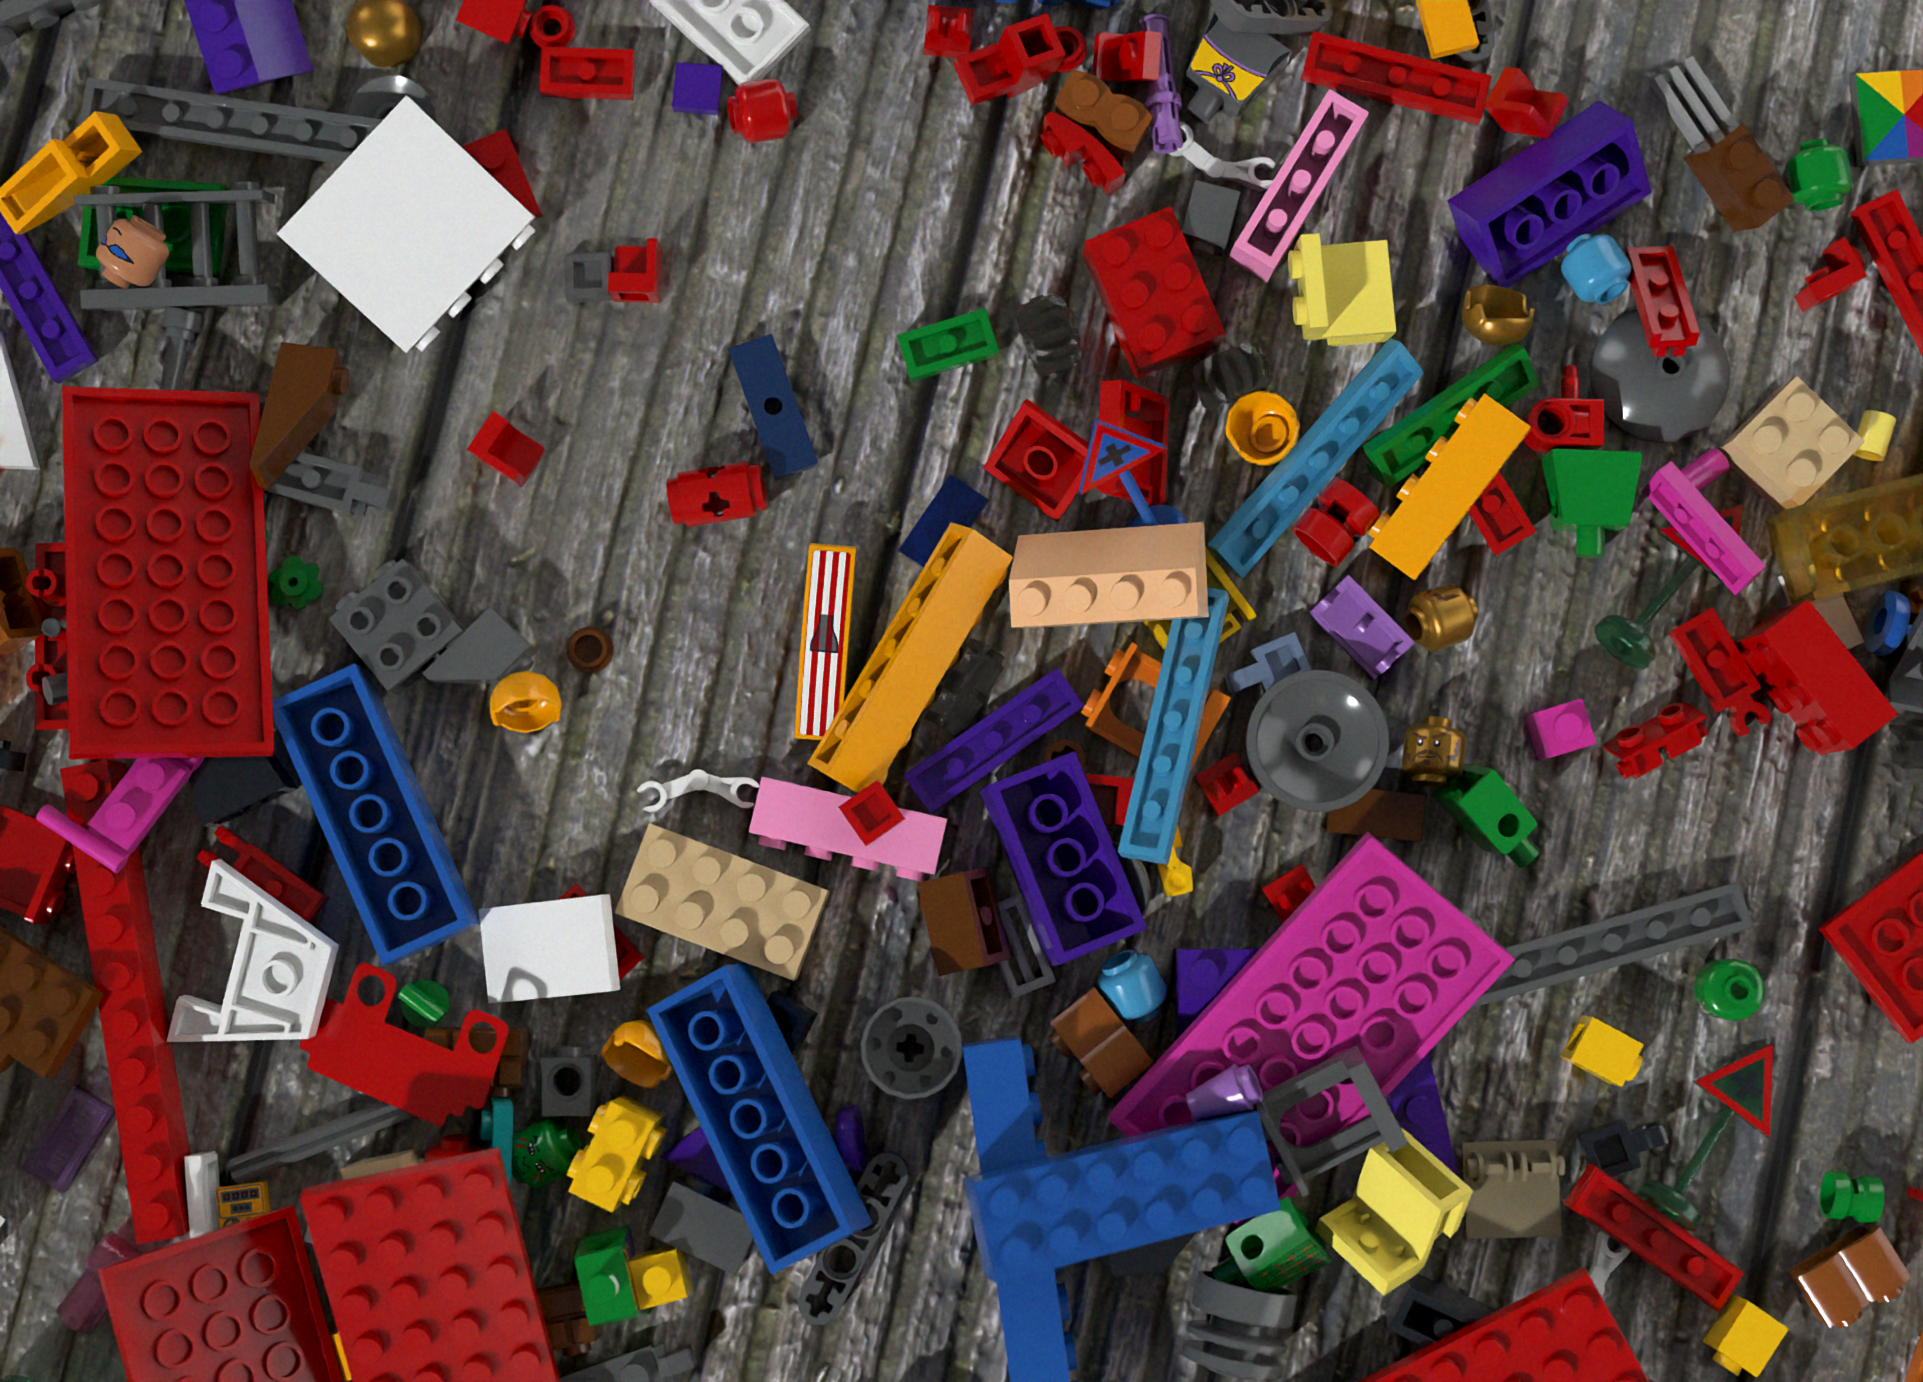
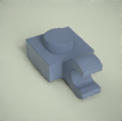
M1293 632L1249 651L1254 664L1232 672L1223 679L1230 695L1260 682L1263 683L1267 691L1281 679L1298 672L1311 670L1298 637Z

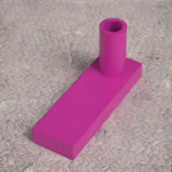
M1714 448L1701 455L1682 470H1679L1670 461L1655 473L1642 492L1736 596L1747 588L1766 566L1699 492L1729 470V462L1721 451Z

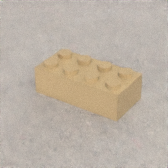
M649 823L615 913L794 981L798 979L831 891Z

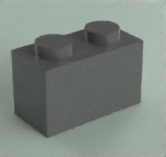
M688 1174L685 1180L678 1176L672 1182L648 1235L736 1276L754 1238L734 1195L732 1194L728 1200L713 1193L714 1185L703 1178Z

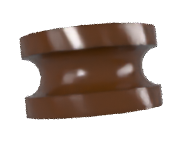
M1056 740L1048 746L1044 753L1043 763L1051 761L1053 752L1061 754L1064 748H1069L1076 752L1082 769L1085 767L1086 758L1084 751L1073 740Z

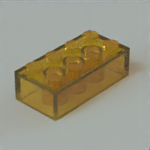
M1923 473L1788 508L1765 521L1792 605L1807 599L1814 605L1923 576Z

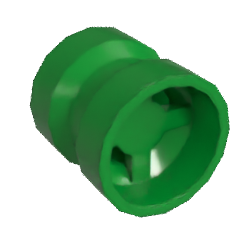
M1828 1170L1822 1178L1819 1194V1205L1823 1217L1842 1220L1846 1216H1851L1859 1223L1875 1225L1881 1218L1884 1207V1187L1881 1179L1868 1175H1861L1857 1179L1850 1178L1845 1172Z

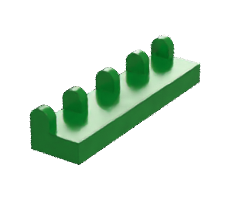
M1514 342L1363 445L1370 461L1367 464V468L1371 475L1390 488L1428 462L1425 457L1441 436L1449 440L1460 426V424L1454 421V418L1470 397L1478 402L1485 393L1507 408L1538 387L1540 382L1525 347Z

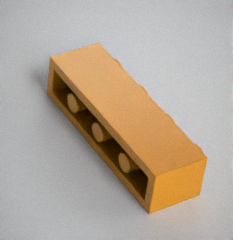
M1485 393L1478 402L1471 397L1454 418V421L1460 424L1452 437L1448 440L1441 436L1425 457L1431 463L1421 478L1412 474L1398 492L1396 497L1403 502L1392 516L1384 512L1368 532V535L1374 539L1369 548L1414 581L1418 579L1531 430L1530 425Z

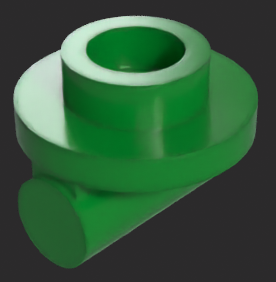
M420 980L413 984L408 982L398 994V998L402 1000L401 1007L404 1016L415 1026H436L448 1014L450 1008L449 994L436 981Z

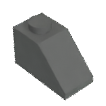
M489 607L422 674L428 680L437 684H498L501 679L510 673L528 671L534 663L531 657L537 650L498 611Z

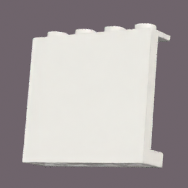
M406 95L283 226L277 235L405 353H408L415 346L422 352L438 336L440 331L434 325L446 313L454 318L470 302L472 297L466 291L478 279L486 284L501 269L504 264L498 257L510 245L517 251L533 235L536 230L529 224L536 217L433 121L421 107Z

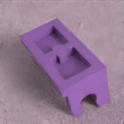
M1349 575L1308 613L1372 680L1385 672L1400 655L1405 653L1415 643Z

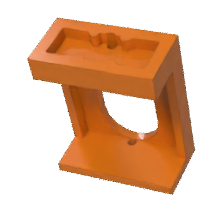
M1132 642L1126 652L1117 648L1104 673L1111 676L1109 683L1103 693L1096 689L1093 690L1081 713L1089 717L1083 728L1140 759L1145 735L1124 724L1114 716L1110 708V696L1117 684L1130 679L1145 682L1156 689L1162 663L1137 650L1138 645ZM1216 689L1213 691L1208 690L1190 770L1231 699Z

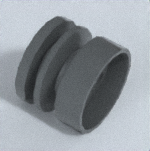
M918 996L897 998L881 1006L866 1023L860 1040L861 1064L870 1081L887 1094L903 1099L928 1097L943 1089L956 1074L962 1056L961 1033L952 1015L938 1003ZM907 1035L915 1036V1044L922 1045L923 1048L922 1054L914 1055L910 1063L904 1061V1053L896 1052L897 1043L905 1042Z
M1197 1271L1191 1303L1198 1309L1211 1314L1210 1320H1192L1187 1322V1332L1205 1340L1189 1339L1183 1341L1182 1356L1205 1366L1213 1372L1241 1379L1281 1378L1284 1367L1282 1362L1264 1354H1286L1287 1345L1278 1338L1267 1334L1268 1328L1280 1329L1292 1326L1298 1295L1284 1287L1266 1293L1257 1291L1248 1282L1241 1286H1235L1216 1280L1212 1271Z

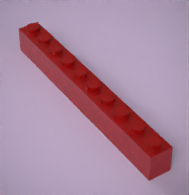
M103 760L61 768L60 773L67 816L88 830L90 827L88 825L89 821L127 773L126 763ZM72 844L95 988L104 994L98 1007L136 1242L138 1245L184 1236L190 1233L184 1157L190 1155L173 1046L172 1042H166L170 1028L140 846L138 845L133 853L130 854L125 866L118 873H115Z

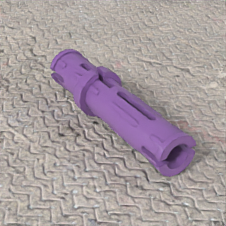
M1150 14L1145 16L1144 20H1139L1140 31L1162 32L1159 80L1147 82L1148 97L1145 99L1144 104L1153 117L1151 125L1154 151L1158 153H1172L1177 151V148L1181 149L1183 146L1179 124V111L1182 108V101L1180 95L1176 93L1168 17L1163 14Z

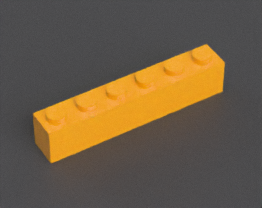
M950 522L809 759L808 765L855 793H859L877 779L881 785L884 784L888 775V768L899 750L903 749L909 742L913 726L922 711L932 703L936 693L935 689L946 670L951 668L958 659L962 643L970 630L980 622L983 608L991 594L1003 583L1007 574V567L1013 559L1010 554L974 529Z

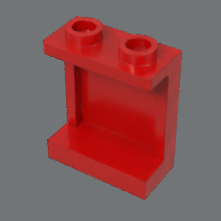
M0 803V908L24 917V921L32 924H49L51 918H55L64 905L66 893L63 892L69 874H73L76 871L72 843L36 820L35 816Z

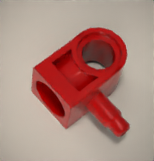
M1566 365L1563 368V378L1561 379V398L1552 397L1539 401L1521 419L1531 426V430L1522 441L1533 451L1549 452L1552 449L1598 450L1604 445V399H1580L1578 368L1575 365ZM1545 415L1553 419L1556 424L1555 435H1548L1540 430L1537 422L1538 416Z

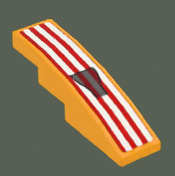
M809 544L794 738L821 740L845 701L849 642L852 627L857 549L855 546Z

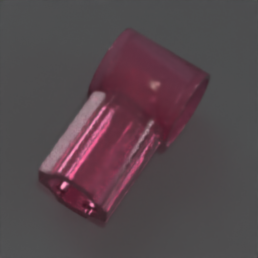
M114 1231L107 1233L90 1252L84 1262L86 1270L55 1311L60 1316V1321L72 1330L82 1332L87 1336L94 1333L109 1312L98 1269L144 1253Z

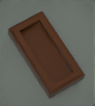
M1370 789L1356 802L1337 810L1328 811L1326 832L1364 836L1369 832L1375 838L1422 842L1426 795Z

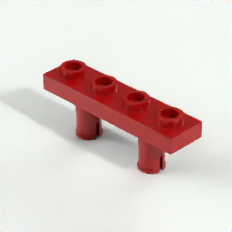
M65 542L35 543V570L28 575L26 586L29 593L35 596V602L39 608L42 623L48 618H54L58 621L66 619ZM63 629L62 633L55 638L48 637L41 631V635L35 639V665L31 666L27 671L26 683L31 690L35 691V730L38 731L68 730V701L49 705L42 686L43 677L63 673V669L67 665L66 629Z

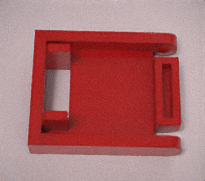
M1121 379L1101 381L1099 420L1165 445L1166 450L1129 469L1148 506L1164 505L1167 479L1169 397ZM1137 412V419L1126 416L1125 413ZM1119 475L1097 486L1098 491L1103 494L1133 502Z

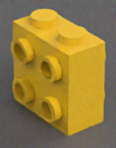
M624 1094L612 1101H607L605 1105L601 1104L588 1128L589 1132L595 1134L590 1145H586L584 1150H578L567 1172V1176L573 1178L568 1192L610 1212L615 1211L623 1203L629 1205L632 1199H636L646 1179L647 1173L640 1170L645 1159L650 1160L653 1155L656 1156L666 1137L668 1129L661 1126L666 1114Z

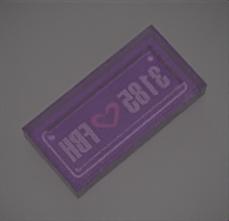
M74 1085L22 1166V1169L60 1193L67 1192L115 1116V1107L82 1086Z

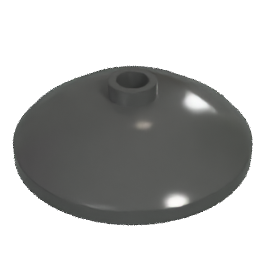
M1638 309L1621 316L1605 330L1592 353L1589 378L1594 399H1604V416L1614 427L1626 435L1641 441L1668 443L1690 437L1707 426L1715 418L1723 406L1728 393L1730 367L1721 340L1706 322L1695 315L1700 330L1697 345L1687 346L1684 356L1676 357L1672 356L1671 347L1667 348L1665 357L1653 356L1652 348H1649ZM1663 360H1669L1674 364V374H1668L1663 370Z
M1307 670L1281 679L1261 696L1248 721L1246 751L1255 777L1274 798L1298 810L1327 812L1356 802L1375 785L1387 761L1389 731L1379 704L1361 684L1337 672ZM1308 735H1315L1320 739L1321 746L1317 752H1311L1306 748L1305 739Z

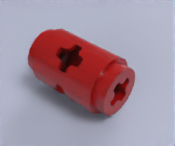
M748 461L678 472L677 477L667 479L668 504L675 525L685 523L688 528L757 516V511L768 509L766 485L760 464L749 465Z

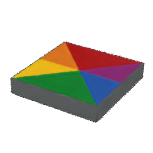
M1923 68L1853 73L1849 77L1857 167L1923 163Z

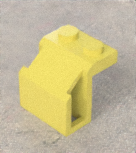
M1320 233L1300 235L1294 247L1295 250H1291L1288 253V269L1290 279L1298 280L1299 296L1293 297V319L1295 325H1302L1303 339H1327V344L1330 346L1387 342L1389 338H1392L1396 332L1387 240L1321 245Z
M1403 1128L1401 1129L1408 1144L1392 1153L1385 1141L1370 1148L1352 1199L1320 1217L1315 1229L1331 1247L1383 1296L1419 1273L1426 1264L1434 1241L1442 1232L1450 1238L1458 1230L1473 1190Z

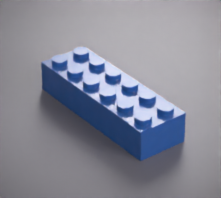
M352 664L272 701L274 721L382 965L397 964L479 926V917L369 670L357 664Z
M748 963L724 965L646 1009L771 1275L791 1267L873 1224Z
M1246 1111L1204 1118L1199 1121L1195 1120L963 1178L984 1274L994 1283L1281 1210L1261 1120L1257 1111Z

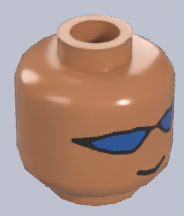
M132 215L130 220H115L96 249L97 259L105 266L102 275L124 289H128L131 283L137 286H149L169 256L168 247L163 242L166 235L147 221Z

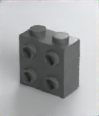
M403 558L397 563L395 560H392L381 566L372 576L374 579L373 583L362 592L355 590L344 596L335 606L338 611L328 618L386 690L396 695L402 693L423 676L422 673L466 630L417 569Z

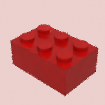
M1171 206L1084 242L1082 257L1135 381L1221 345L1226 334Z
M1809 599L1777 610L1735 642L1755 677L1759 676L1769 689L1767 696L1770 702L1781 713H1788L1798 726L1796 733L1801 742L1809 750L1817 751L1819 755L1854 749L1898 715Z

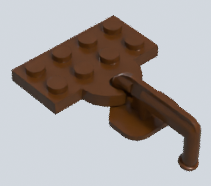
M0 926V1073L8 1070L13 1062L18 1060L41 1077L55 1079L104 994L2 926Z

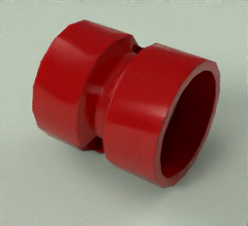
M1334 478L1317 498L1318 509L1308 508L1292 527V531L1297 539L1314 555L1327 564L1338 567L1355 547L1353 537H1363L1381 515L1375 505L1358 489L1342 479ZM1337 516L1344 523L1341 524L1335 517Z

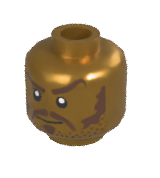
M1453 584L1441 585L1417 593L1411 599L1404 615L1406 631L1416 644H1420L1430 651L1442 650L1465 642L1472 636L1475 621L1478 618V608L1474 599L1470 595L1465 594L1459 587Z
M1434 716L1423 717L1422 725H1415L1406 730L1402 769L1406 774L1412 776L1413 784L1425 787L1446 788L1450 786V781L1458 779L1462 775L1466 737L1461 731L1451 728L1452 721L1450 719Z

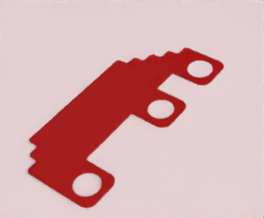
M361 963L354 971L344 1003L342 1004L326 997L316 1036L309 1039H301L300 1049L310 1054L307 1063L308 1069L441 1127L445 1124L448 1114L461 1117L466 1106H471L477 1110L483 1108L509 1029L506 1022L502 1019L477 1009L471 1010L465 1016L454 1051H451L385 1022L397 987L396 978L390 972L368 963ZM368 975L379 977L385 986L384 998L375 1006L365 1005L358 996L359 983ZM479 1022L489 1023L496 1032V1044L487 1053H478L469 1044L468 1036L470 1029Z

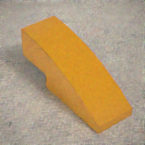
M94 111L64 140L51 139L0 187V212L14 233L22 235L75 204L74 195H89L90 187L103 185L140 155L142 150L118 115Z

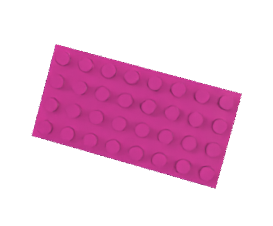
M1367 832L1109 1113V1120L1128 1137L1195 1121L1196 1119L1193 1117L1188 1106L1186 1094L1194 1091L1195 1088L1234 1064L1238 1067L1249 1064L1259 1081L1263 1093L1356 1045L1386 1098L1515 959L1511 953ZM1351 1077L1288 1109L1281 1118L1280 1132L1287 1142L1296 1146H1307L1369 1116L1370 1113ZM1271 1141L1266 1146L1279 1201L1287 1196L1291 1199L1299 1191V1188L1295 1181L1286 1184L1273 1159L1280 1155L1274 1142ZM1254 1217L1235 1221L1234 1223L1241 1227Z

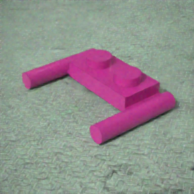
M205 757L138 758L89 821L88 825L90 827L88 830L49 804L41 808L36 816V820L113 872L118 873L125 866L130 854L133 853L189 779L191 773L201 765Z

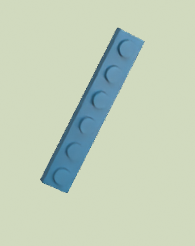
M1389 338L1298 441V445L1275 467L1207 544L1232 574L1242 579L1423 375L1424 371L1400 341Z
M1207 588L1209 617L1172 620L1118 848V853L1122 857L1166 865L1169 863L1229 602V595L1226 590Z

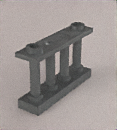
M231 182L230 191L120 194V188L117 186L90 187V195H74L75 205L96 209L98 245L112 223L117 220L116 208L143 207L144 220L163 233L162 207L189 206L194 278H189V287H172V280L166 278V261L149 286L124 289L102 275L105 266L100 263L101 281H96V289L80 290L81 309L125 311L159 310L166 307L194 309L281 306L280 287L264 285V277L259 276L255 204H275L274 194L259 190V183ZM236 205L240 277H235L236 285L218 286V278H213L209 206Z

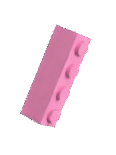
M1331 89L1328 90L1235 242L1228 258L1230 262L1268 283L1359 134L1370 112Z
M761 778L749 829L750 833L760 835L758 845L786 850L787 842L806 846L804 851L806 856L831 861L833 852L852 856L850 866L877 872L879 863L898 867L896 876L924 882L925 873L935 875L947 825L946 818L898 808L906 820L866 847L839 809L840 805L852 797L771 778Z

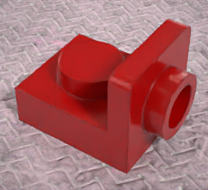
M1145 30L1124 35L1106 32L1097 33L1094 41L1092 75L1102 81L1128 84L1159 80L1162 32Z
M1845 237L1834 241L1822 252L1828 266L1805 278L1804 280L1808 286L1794 297L1803 313L1852 289L1867 277L1864 271L1862 255L1856 247L1850 246Z

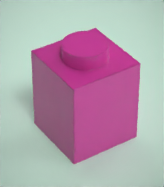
M1582 698L1524 716L1538 761L1597 744Z

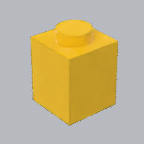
M1581 1015L1559 1057L1609 1084L1622 1087L1626 1080L1630 1082L1638 1073L1643 1061V1057L1639 1053L1644 1044L1594 1017Z
M670 1245L639 1253L628 1262L640 1310L687 1298L693 1290L685 1253L678 1248Z
M1733 1294L1702 1342L1716 1351L1712 1360L1734 1375L1738 1376L1743 1369L1758 1378L1789 1329L1748 1300Z

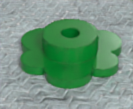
M296 556L286 558L282 563V569H276L270 575L271 582L275 585L271 592L273 601L281 606L291 604L294 609L302 610L307 606L308 600L314 601L319 599L323 594V585L316 579L319 575L318 567L314 564L305 565L304 561ZM297 579L298 584L295 587H293L292 583L294 580Z

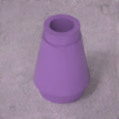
M1234 1064L1195 1088L1194 1091L1187 1093L1186 1098L1193 1117L1199 1121L1204 1118L1254 1110V1104L1263 1101V1094L1251 1066L1247 1064L1238 1067Z

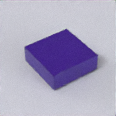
M676 62L672 99L673 111L719 116L724 72L722 66Z

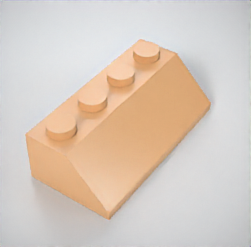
M1204 523L1018 535L1009 577L1011 627L1041 628L1209 617Z

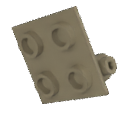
M1556 1139L1461 1142L1463 1182L1473 1190L1465 1210L1466 1239L1562 1236L1559 1176L1565 1174V1161L1563 1156H1558Z

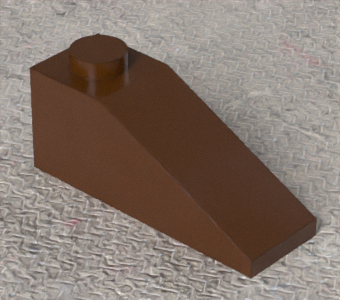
M281 342L249 464L259 487L270 488L335 414L340 395H346L349 387V370L344 368L337 349Z

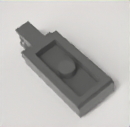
M300 452L270 488H263V492L350 515L355 513L365 516L368 506L393 512L398 494L392 493L393 490L374 485L377 476L368 473L362 467Z
M652 1342L562 1375L560 1380L561 1382H676L674 1375L694 1368V1364L697 1361L691 1344L667 1353L664 1343L653 1345Z

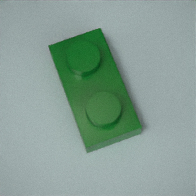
M986 308L897 335L910 382L999 356V349Z

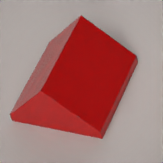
M1026 399L983 468L1058 522L1080 493L1079 487L1089 443Z

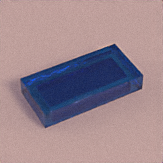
M950 474L898 549V553L923 569L950 522L972 528L989 503V499Z

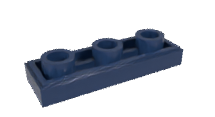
M772 333L729 348L731 359L775 481L819 466ZM773 402L782 405V410L776 415L766 412L767 406Z

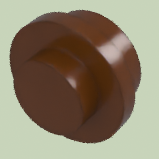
M592 626L583 627L574 632L567 644V656L570 663L579 671L589 674L598 673L607 668L614 656V644L611 637L602 629Z

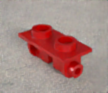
M1684 701L1670 704L1660 709L1654 718L1640 725H1633L1618 732L1616 738L1603 744V748L1621 760L1615 765L1623 779L1629 777L1637 779L1664 764L1658 750L1662 746H1664L1667 756L1673 759L1702 744V738L1707 736L1708 733L1701 721L1707 717L1706 714Z

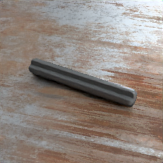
M381 1101L232 1158L228 1163L233 1180L236 1183H242L404 1121L413 1115Z

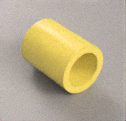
M1864 411L1857 434L1865 442L1854 452V455L1870 461H1883L1897 421L1896 418L1880 411Z

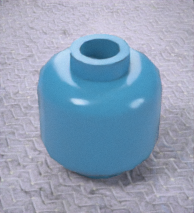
M1583 234L1567 246L1566 251L1568 254L1561 263V272L1581 301L1588 303L1596 302L1599 305L1606 304L1617 298L1627 289L1629 285L1628 278L1632 270L1631 264L1611 236L1602 234L1592 237L1590 234Z
M1125 950L1113 955L1102 964V973L1098 977L1097 986L1103 999L1121 1021L1134 1020L1136 1024H1141L1159 1014L1160 1009L1158 1006L1167 996V987L1150 956L1143 953L1136 954L1134 950Z

